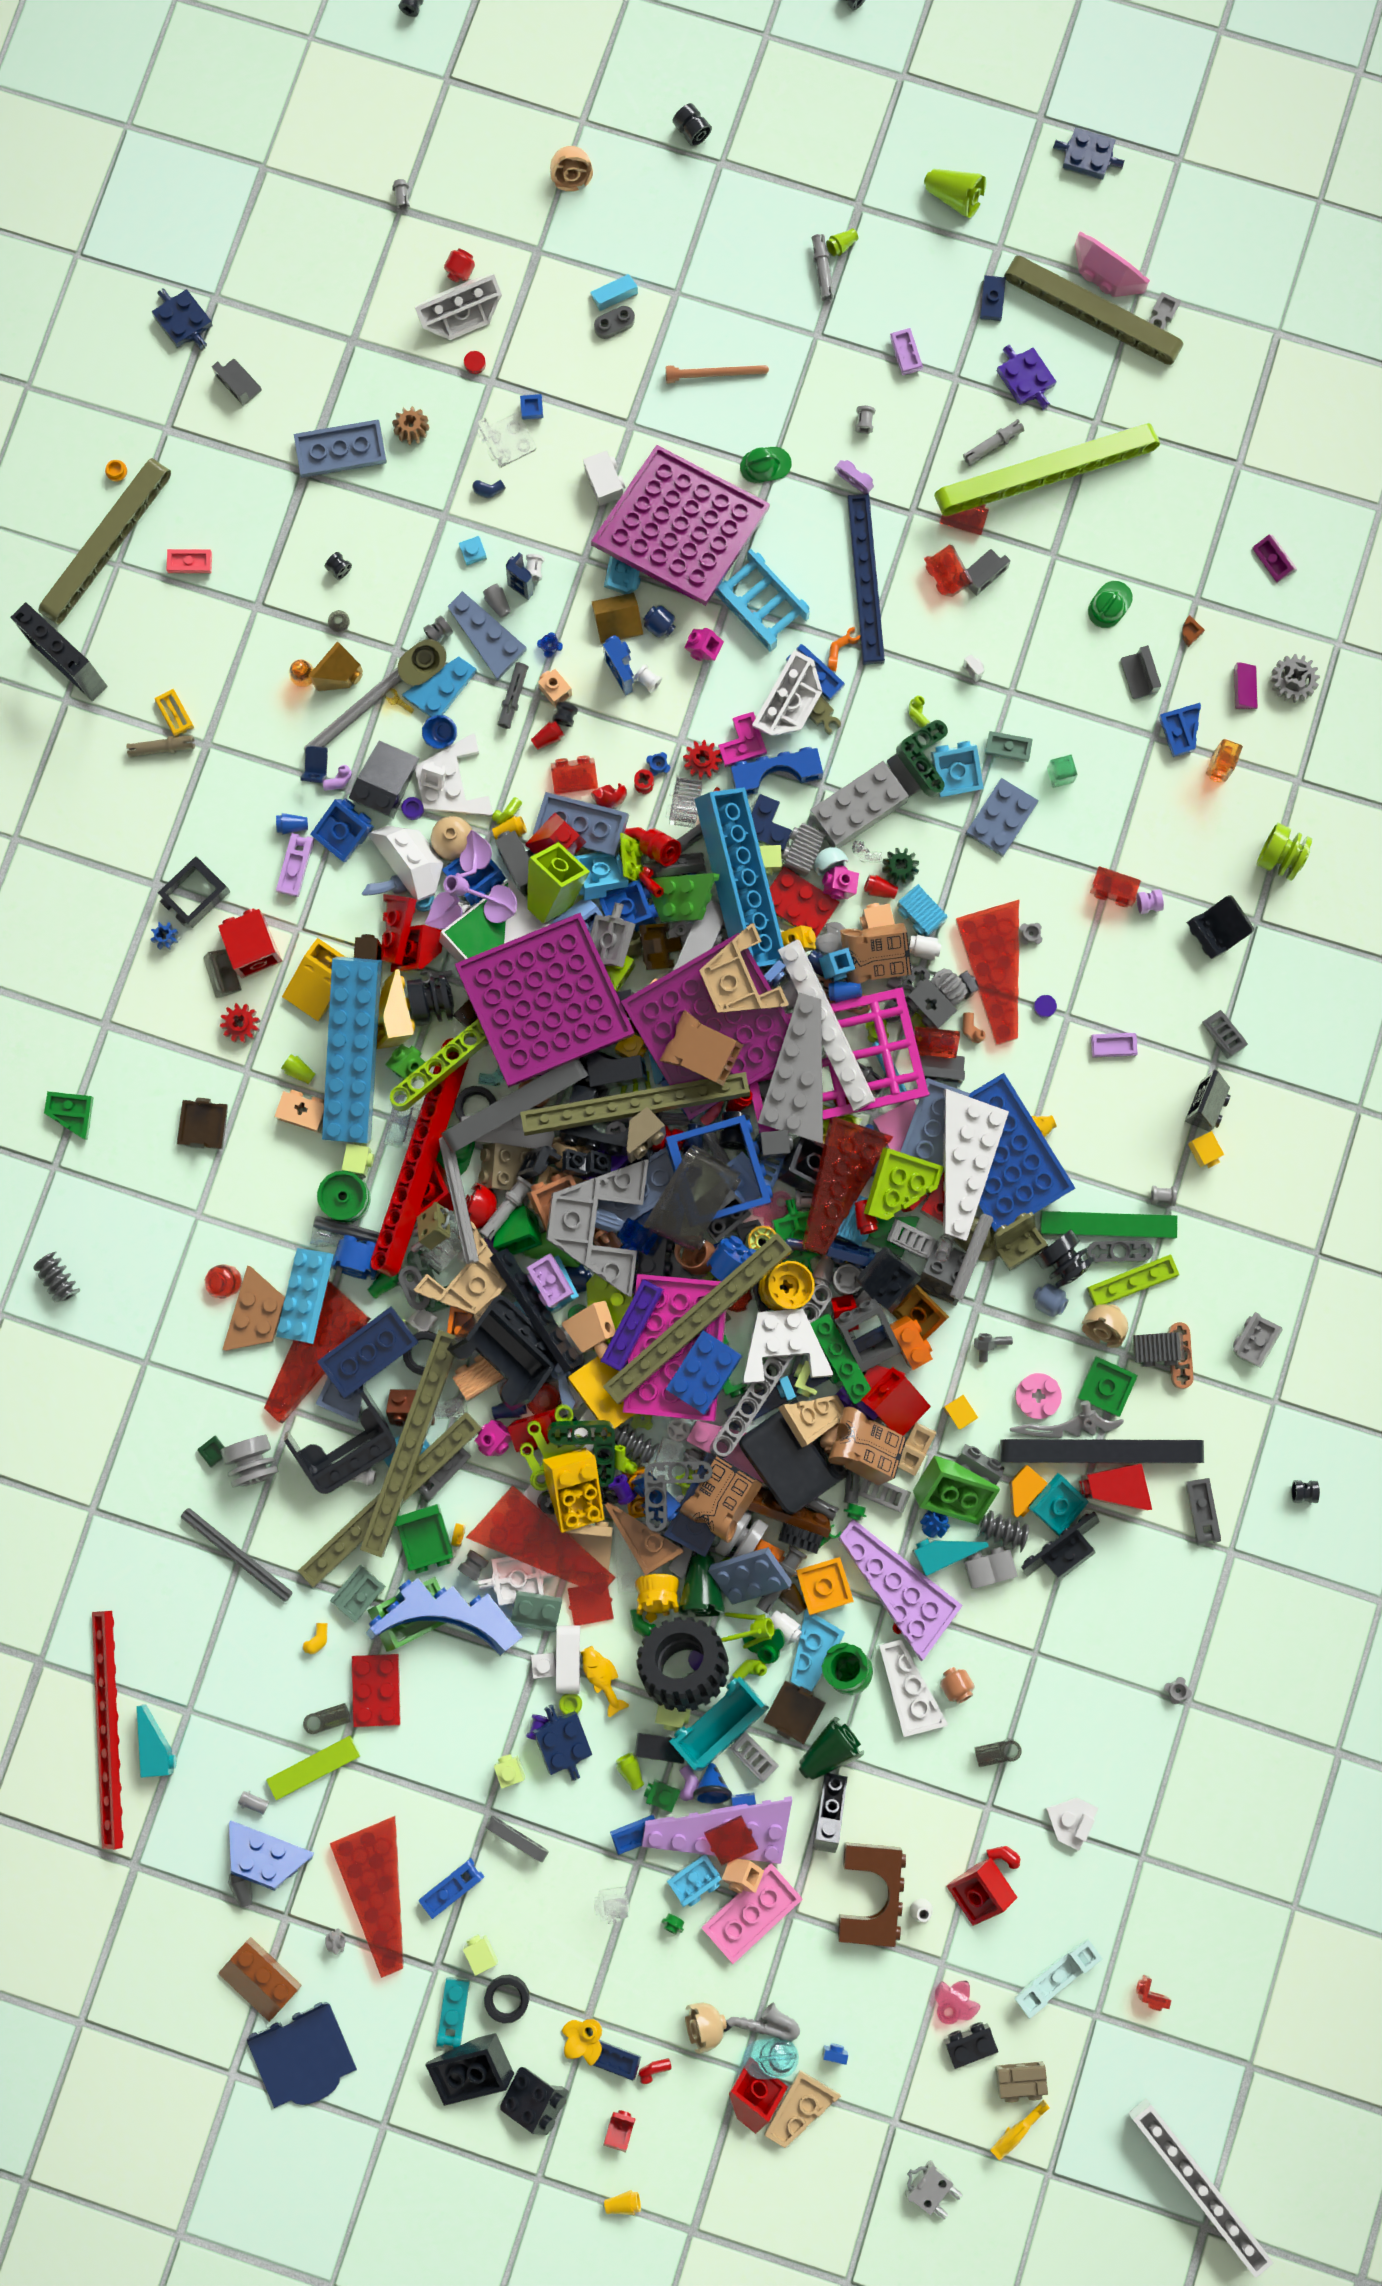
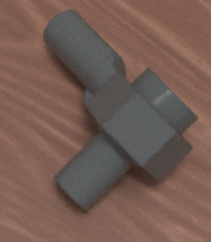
M979 1333L978 1337L974 1339V1347L979 1350V1362L983 1363L988 1362V1351L994 1350L997 1346L1013 1344L1012 1336L992 1338V1335L989 1333Z

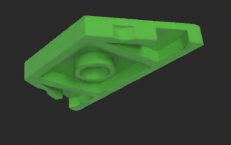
M708 873L652 878L664 889L661 897H655L650 893L661 922L702 920L706 912V906L713 895L710 893L714 881L719 880L720 874Z

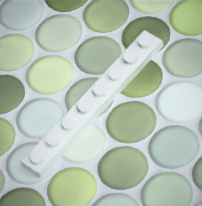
M797 939L778 950L798 994L800 992L821 999L822 1045L853 1111H857L875 1102L876 1100L800 940Z

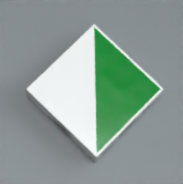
M508 879L502 885L511 889L516 897L517 909L514 916L502 923L489 921L484 914V905L488 900L482 899L441 931L439 942L457 962H460L550 924L548 922L541 923L527 909V899Z

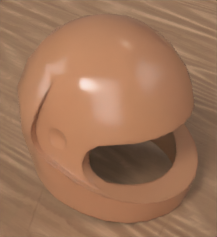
M687 1235L677 1242L674 1252L676 1260L681 1267L693 1275H703L712 1269L711 1265L707 1267V1261L716 1248L712 1243L700 1236ZM693 1240V1241H691L690 1243H688V1244L686 1245V1247L684 1248L683 1253H682V1260H681V1258H680V1250H681L682 1246H683L684 1243H686L687 1241Z

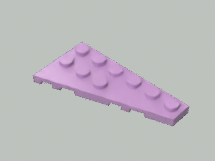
M852 1519L838 1539L920 1661H923L963 1605Z
M792 1796L773 1802L765 1800L762 1801V1804L750 1806L742 1804L713 1809L709 1813L698 1814V1812L689 1813V1816L680 1818L672 1816L645 1821L642 1847L781 1864L792 1806Z

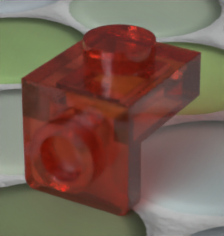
M1144 1974L1142 1980L1139 1979L1137 1983L1136 1994H1138V1998L1142 2002L1148 2003V2007L1151 2009L1162 2011V2008L1170 2010L1172 2000L1167 1995L1150 1991L1152 1979Z

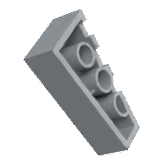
M710 900L706 906L703 919L694 921L673 970L721 943L723 938L721 931L723 928L726 929L720 903Z

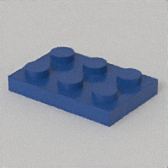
M703 1330L666 1390L706 1415L743 1355Z

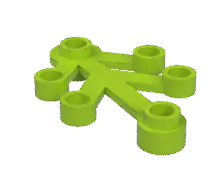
M566 1404L559 1405L554 1412L556 1421H572L573 1411L571 1407ZM567 1410L568 1414L565 1417H561L559 1412ZM531 1421L527 1425L528 1433L535 1439L544 1457L543 1459L571 1452L575 1449L578 1450L585 1446L562 1445L558 1447V1445H554L550 1441L547 1444L541 1433L539 1422ZM532 1425L539 1427L536 1432L530 1431ZM556 1429L555 1437H560V1429ZM576 1434V1435H575V1436L580 1437V1438L583 1437L582 1435H579V1434ZM528 1442L523 1443L520 1446V1453L526 1458L532 1470L530 1483L534 1489L545 1491L548 1489L546 1481H537L538 1476H545L543 1461L540 1467L533 1455L534 1448L532 1444ZM526 1446L531 1448V1452L528 1454L522 1452Z

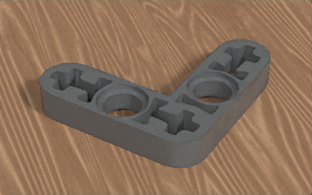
M706 1461L655 1462L649 1464L644 1471L647 1527L652 1531L658 1532L667 1525V1484L706 1482L712 1476V1466ZM688 1465H693L692 1470H697L700 1468V1465H704V1469H708L709 1473L705 1474L703 1479L700 1478V1474H692L693 1479H688ZM654 1466L657 1467L658 1471H665L664 1466H669L668 1477L670 1480H665L666 1475L658 1476L657 1480H653V1476H649V1471H652ZM675 1466H682L685 1469V1476L682 1479L673 1477L672 1469ZM653 1490H658L662 1493V1501L658 1504L650 1501L649 1495ZM649 1506L653 1508L663 1506V1511H658L659 1518H663V1523H660L658 1528L655 1527L654 1523L650 1522V1519L655 1517V1510L650 1512Z

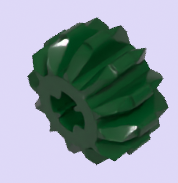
M897 847L895 848V854L890 851L887 852L888 858H884L882 861L886 865L882 868V872L888 873L886 880L894 878V885H897L898 880H901L902 885H906V878L913 882L914 875L919 873V869L916 868L919 865V860H913L916 855L914 852L907 855L908 848H905L903 853H900V849ZM897 864H898V865L904 864V865H905L904 869H903V868L897 869V868H896V867H897Z

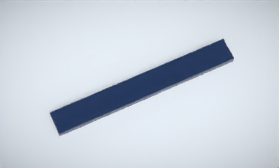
M869 494L848 495L847 503L862 664L885 663L870 497Z
M881 1325L853 1340L858 1353L886 1339L887 1335ZM794 1372L788 1375L796 1397L801 1394L797 1393L798 1388L794 1387L797 1380ZM809 1375L805 1385L813 1389L828 1381L829 1378H811ZM779 1381L752 1421L789 1402L786 1400V1397H780L776 1387L780 1384ZM764 1389L757 1392L756 1394L761 1396L764 1395ZM736 1404L724 1410L727 1417H729ZM742 1404V1412L750 1415L752 1413L751 1406ZM731 1423L734 1430L739 1429L736 1423Z

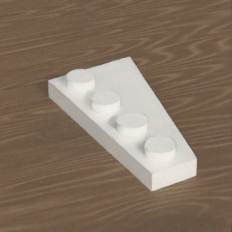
M902 1639L879 1645L903 1737L948 1726L946 1719Z

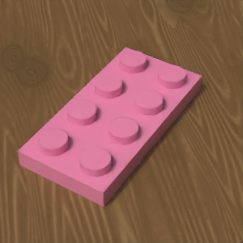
M769 1863L763 1869L764 1873L756 1893L747 1891L737 1893L701 1927L732 1964L741 1958L803 1900L772 1863Z

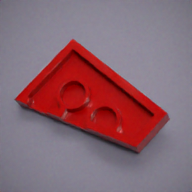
M383 894V902H387L386 912L383 913V921L386 922V931L382 935L381 960L383 962L402 965L417 899Z

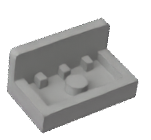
M1254 1312L1252 1316L1247 1318L1242 1335L1236 1337L1233 1343V1352L1237 1357L1262 1368L1283 1328L1261 1317L1259 1313Z

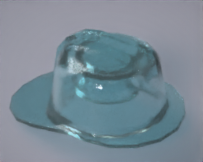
M779 2038L753 2041L747 2046L743 2055L746 2071L756 2079H774L790 2076L796 2070L799 2059L797 2048L791 2041H783Z

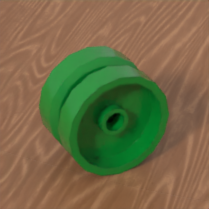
M335 1171L327 1175L320 1183L317 1191V1201L321 1210L331 1219L344 1223H353L361 1219L368 1211L371 1203L370 1191L366 1183L356 1174L348 1171ZM342 1194H347V1198L345 1200H342L340 1198Z

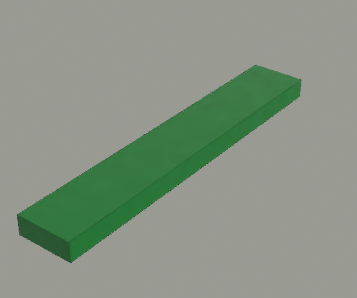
M1041 1211L1040 1234L1064 1235L1071 1229L1075 1235L1176 1239L1178 1215Z

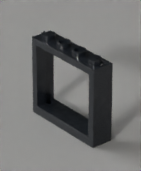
M27 602L10 617L29 643L92 702L108 687L91 662Z

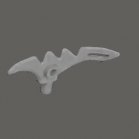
M1082 1401V1412L1065 1423L1054 1426L1027 1424L1011 1427L1009 1430L1019 1434L1048 1438L1063 1437V1431L1079 1437L1081 1436V1430L1095 1435L1096 1427H1099L1104 1432L1116 1429L1124 1423V1419L1116 1421L1104 1420L1097 1415L1095 1410H1091L1089 1401ZM1026 1429L1042 1430V1431H1052V1432H1038V1431H1030V1430H1026Z

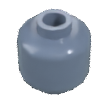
M1050 1283L1042 1288L1038 1287L1033 1295V1299L1036 1300L1035 1308L1050 1317H1055L1057 1314L1061 1315L1069 1301L1064 1290Z

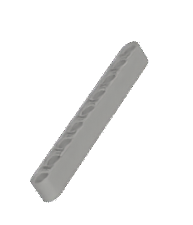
M824 1284L815 1286L810 1301L799 1308L812 1313L813 1319L809 1320L810 1323L819 1319L832 1298L830 1288ZM815 1292H822L825 1300L818 1301L815 1297ZM794 1356L766 1358L763 1363L765 1381L762 1383H750L710 1445V1452L714 1458L718 1455L724 1459L734 1450ZM766 1367H774L776 1369V1376H769L766 1372ZM754 1385L762 1386L764 1395H757L754 1392ZM742 1404L751 1406L752 1413L750 1415L742 1412ZM730 1423H736L739 1426L740 1431L738 1434H734L729 1430ZM717 1442L726 1444V1453H720L717 1450Z

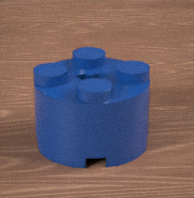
M344 1235V1238L338 1242L331 1268L336 1270L338 1266L342 1268V1273L363 1280L370 1276L371 1280H375L377 1271L372 1269L370 1262L376 1243L366 1241V1244L357 1242V1238Z
M732 1235L729 1239L724 1238L720 1241L707 1261V1267L711 1265L712 1269L710 1272L722 1282L756 1250L749 1249L743 1245L740 1238Z

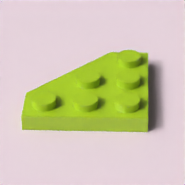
M883 1147L864 1214L889 1220L899 1210L906 1209L917 1202L921 1196L936 1190L944 1166Z
M594 1274L586 1283L587 1306L606 1301L615 1330H617L634 1294L632 1293V1297L626 1296Z

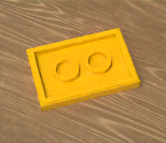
M597 1356L568 1376L567 1379L595 1418L611 1422L614 1429H616L636 1414L623 1412L624 1401L617 1404L603 1386L620 1371L601 1362Z

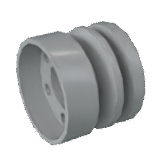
M266 1434L234 1443L220 1450L224 1464H236L237 1467L227 1473L228 1477L240 1476V1478L230 1482L232 1488L238 1486L247 1487L263 1482L279 1472L277 1466L266 1468V1465L275 1461L273 1457L263 1459L262 1454L271 1450Z

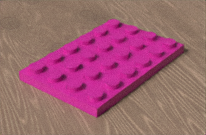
M637 1274L636 1291L642 1280L645 1279L664 1289V1292L628 1360V1364L721 1281ZM726 1311L704 1330L721 1342L724 1340ZM700 1334L624 1400L623 1412L715 1422L718 1396L706 1415L666 1390Z

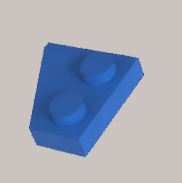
M1200 702L1160 714L1159 716L1173 758L1193 752L1196 749V735L1201 710Z

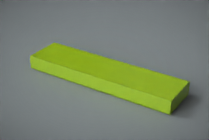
M1170 1254L1087 1287V1291L1095 1307L1111 1303L1177 1277L1180 1274Z
M351 1735L267 1778L266 1781L275 1800H278L357 1759L361 1755Z

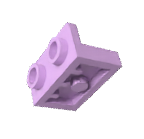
M551 1253L526 1267L529 1271V1274H527L528 1279L533 1286L537 1285L541 1292L538 1296L545 1306L548 1305L550 1308H555L559 1302L574 1294Z

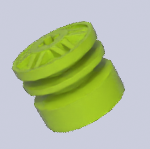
M1277 822L1262 848L1257 860V866L1271 871L1276 863L1280 864L1278 875L1282 876L1286 869L1289 868L1286 879L1292 881L1307 861L1313 839L1306 836L1300 844L1302 833L1298 832L1293 840L1289 839L1291 828Z

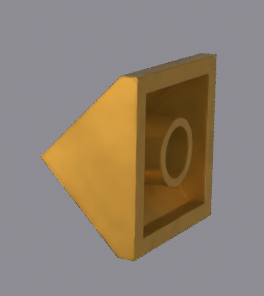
M634 593L591 601L601 644L605 643L611 636H617L622 640L643 635L639 607Z
M918 1285L909 1292L892 1312L898 1320L906 1315L913 1321L916 1319L922 1329L920 1335L923 1341L949 1318Z

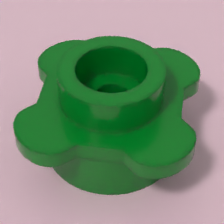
M848 1503L847 1509L843 1510L848 1513V1518L860 1521L861 1517H867V1515H864L866 1508Z
M668 1913L666 1919L663 1918L661 1921L665 1925L664 1929L676 1935L677 1932L682 1933L684 1931L682 1927L685 1922Z

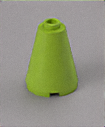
M933 169L926 174L924 184L927 191L964 217L971 218L981 204L977 202L979 196H984L986 177L980 173Z

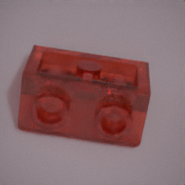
M986 504L949 516L942 515L940 523L982 535L989 508L985 507Z
M915 1026L914 1036L920 1056L957 1057L960 1031Z

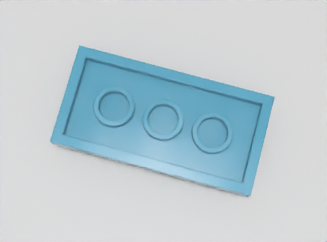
M297 1248L276 1337L313 1344L334 1254Z

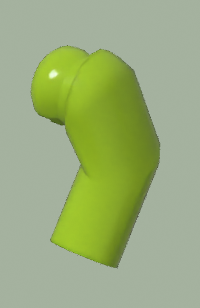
M917 695L909 703V717L920 728H923L930 721L922 714L925 700L922 696Z
M513 797L503 812L495 810L492 820L500 825L513 817L522 805L521 800Z
M747 1659L732 1676L734 1678L740 1676L743 1679L748 1674L763 1676L767 1672V1667L760 1660Z

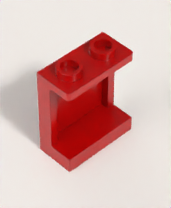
M894 1367L861 1399L881 1419L887 1428L902 1436L931 1408V1405L911 1382Z

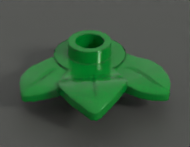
M775 1629L771 1639L764 1640L747 1649L756 1653L761 1662L765 1664L774 1663L780 1657L779 1650L783 1648L785 1643L783 1632L780 1629ZM749 1636L744 1637L742 1639L744 1644H746L749 1641L756 1639L757 1637Z

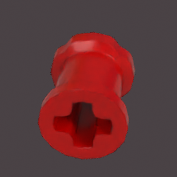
M647 769L637 771L634 776L636 791L642 794H649L654 786L653 774ZM644 779V781H648V784L640 783V780Z

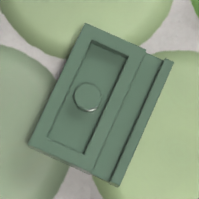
M359 1565L331 1598L330 1602L336 1605L353 1622H357L386 1586L362 1565Z
M516 1591L510 1621L514 1626L556 1632L562 1598Z

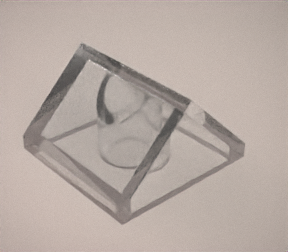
M395 1101V1102L400 1104V1103H404L405 1101ZM415 1103L408 1110L402 1112L396 1111L392 1106L384 1145L408 1149L422 1107L421 1104Z

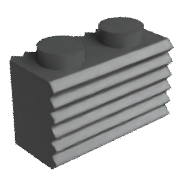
M1182 1333L1133 1335L1135 1363H1141L1142 1367H1156L1155 1362H1164V1366L1178 1365V1361L1184 1360Z

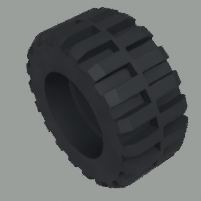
M674 1617V1621L668 1622V1620L661 1622L662 1626L658 1628L656 1626L650 1630L651 1635H646L641 1641L643 1647L640 1646L638 1648V1659L636 1660L638 1674L649 1697H652L659 1706L664 1705L665 1709L671 1711L674 1710V1707L677 1708L678 1712H686V1708H691L694 1711L699 1709L698 1706L703 1703L705 1706L711 1703V1697L717 1698L721 1693L719 1688L725 1687L727 1682L726 1676L729 1674V1660L722 1640L712 1626H707V1623L702 1620L696 1622L694 1617H686V1620H682L681 1617ZM693 1650L703 1655L700 1667L687 1677L671 1678L663 1674L665 1663L677 1652Z

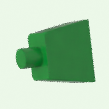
M524 1203L519 1208L516 1207L495 1233L493 1247L498 1252L507 1248L510 1253L516 1255L542 1245L537 1216L524 1206Z

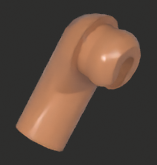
M963 1013V1034L972 1042L980 1043L986 1037L985 1032L974 1026V1013Z

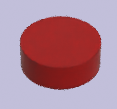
M479 351L468 352L464 357L465 369L471 374L483 372L486 367L484 355Z

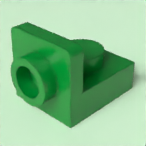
M655 1779L653 1784L648 1783L643 1796L647 1797L646 1804H652L672 1813L681 1790Z

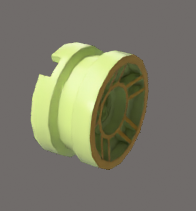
M758 1226L746 1236L745 1246L757 1251L761 1247L758 1244V1240H766L767 1242L776 1232L768 1226Z

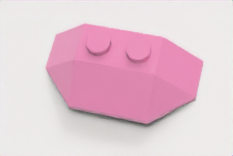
M1081 231L1078 233L1075 241V250L1079 273L1082 274L1085 280L1093 282L1099 286L1102 292L1113 297L1145 293L1150 282L1146 276H1143L1131 263L1097 239Z

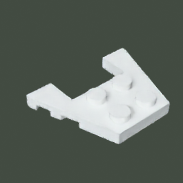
M471 733L416 766L415 770L425 811L454 812L492 817L493 810L489 795L466 800L458 764L459 758L480 754L475 733ZM435 762L434 766L440 768L443 765L446 766L445 784L442 791L421 785L422 768L425 763Z
M804 1309L758 1312L756 1314L751 1345L742 1380L743 1384L764 1382L762 1358L807 1354L811 1378L831 1377L833 1375Z

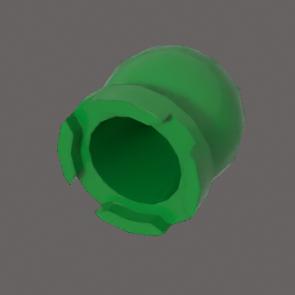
M844 1642L834 1645L826 1652L827 1655L822 1664L823 1676L836 1691L845 1695L860 1694L869 1686L873 1676L872 1663L861 1648Z

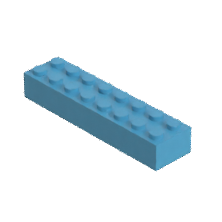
M745 787L709 792L695 798L712 873L720 874L719 880L714 882L728 938L741 933L748 925L754 923L762 942L748 949L759 968L773 967L778 960L784 963L778 951L784 945Z
M335 957L332 959L322 1140L368 1143L371 1140L382 960Z

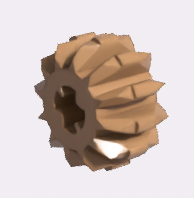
M411 406L410 411L403 407V413L396 412V419L392 421L393 427H395L393 430L394 434L399 436L401 442L407 439L409 445H411L412 440L419 444V437L426 439V431L430 429L429 424H427L429 421L428 417L423 415L421 409L415 412L413 406Z

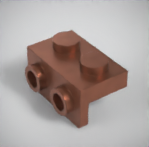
M390 1389L386 1414L391 1425H405L417 1390ZM433 1416L431 1425H434V1424H435V1418H434V1416Z

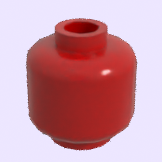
M461 248L452 250L444 264V270L448 273L447 278L456 283H459L460 280L468 281L475 268L474 256Z

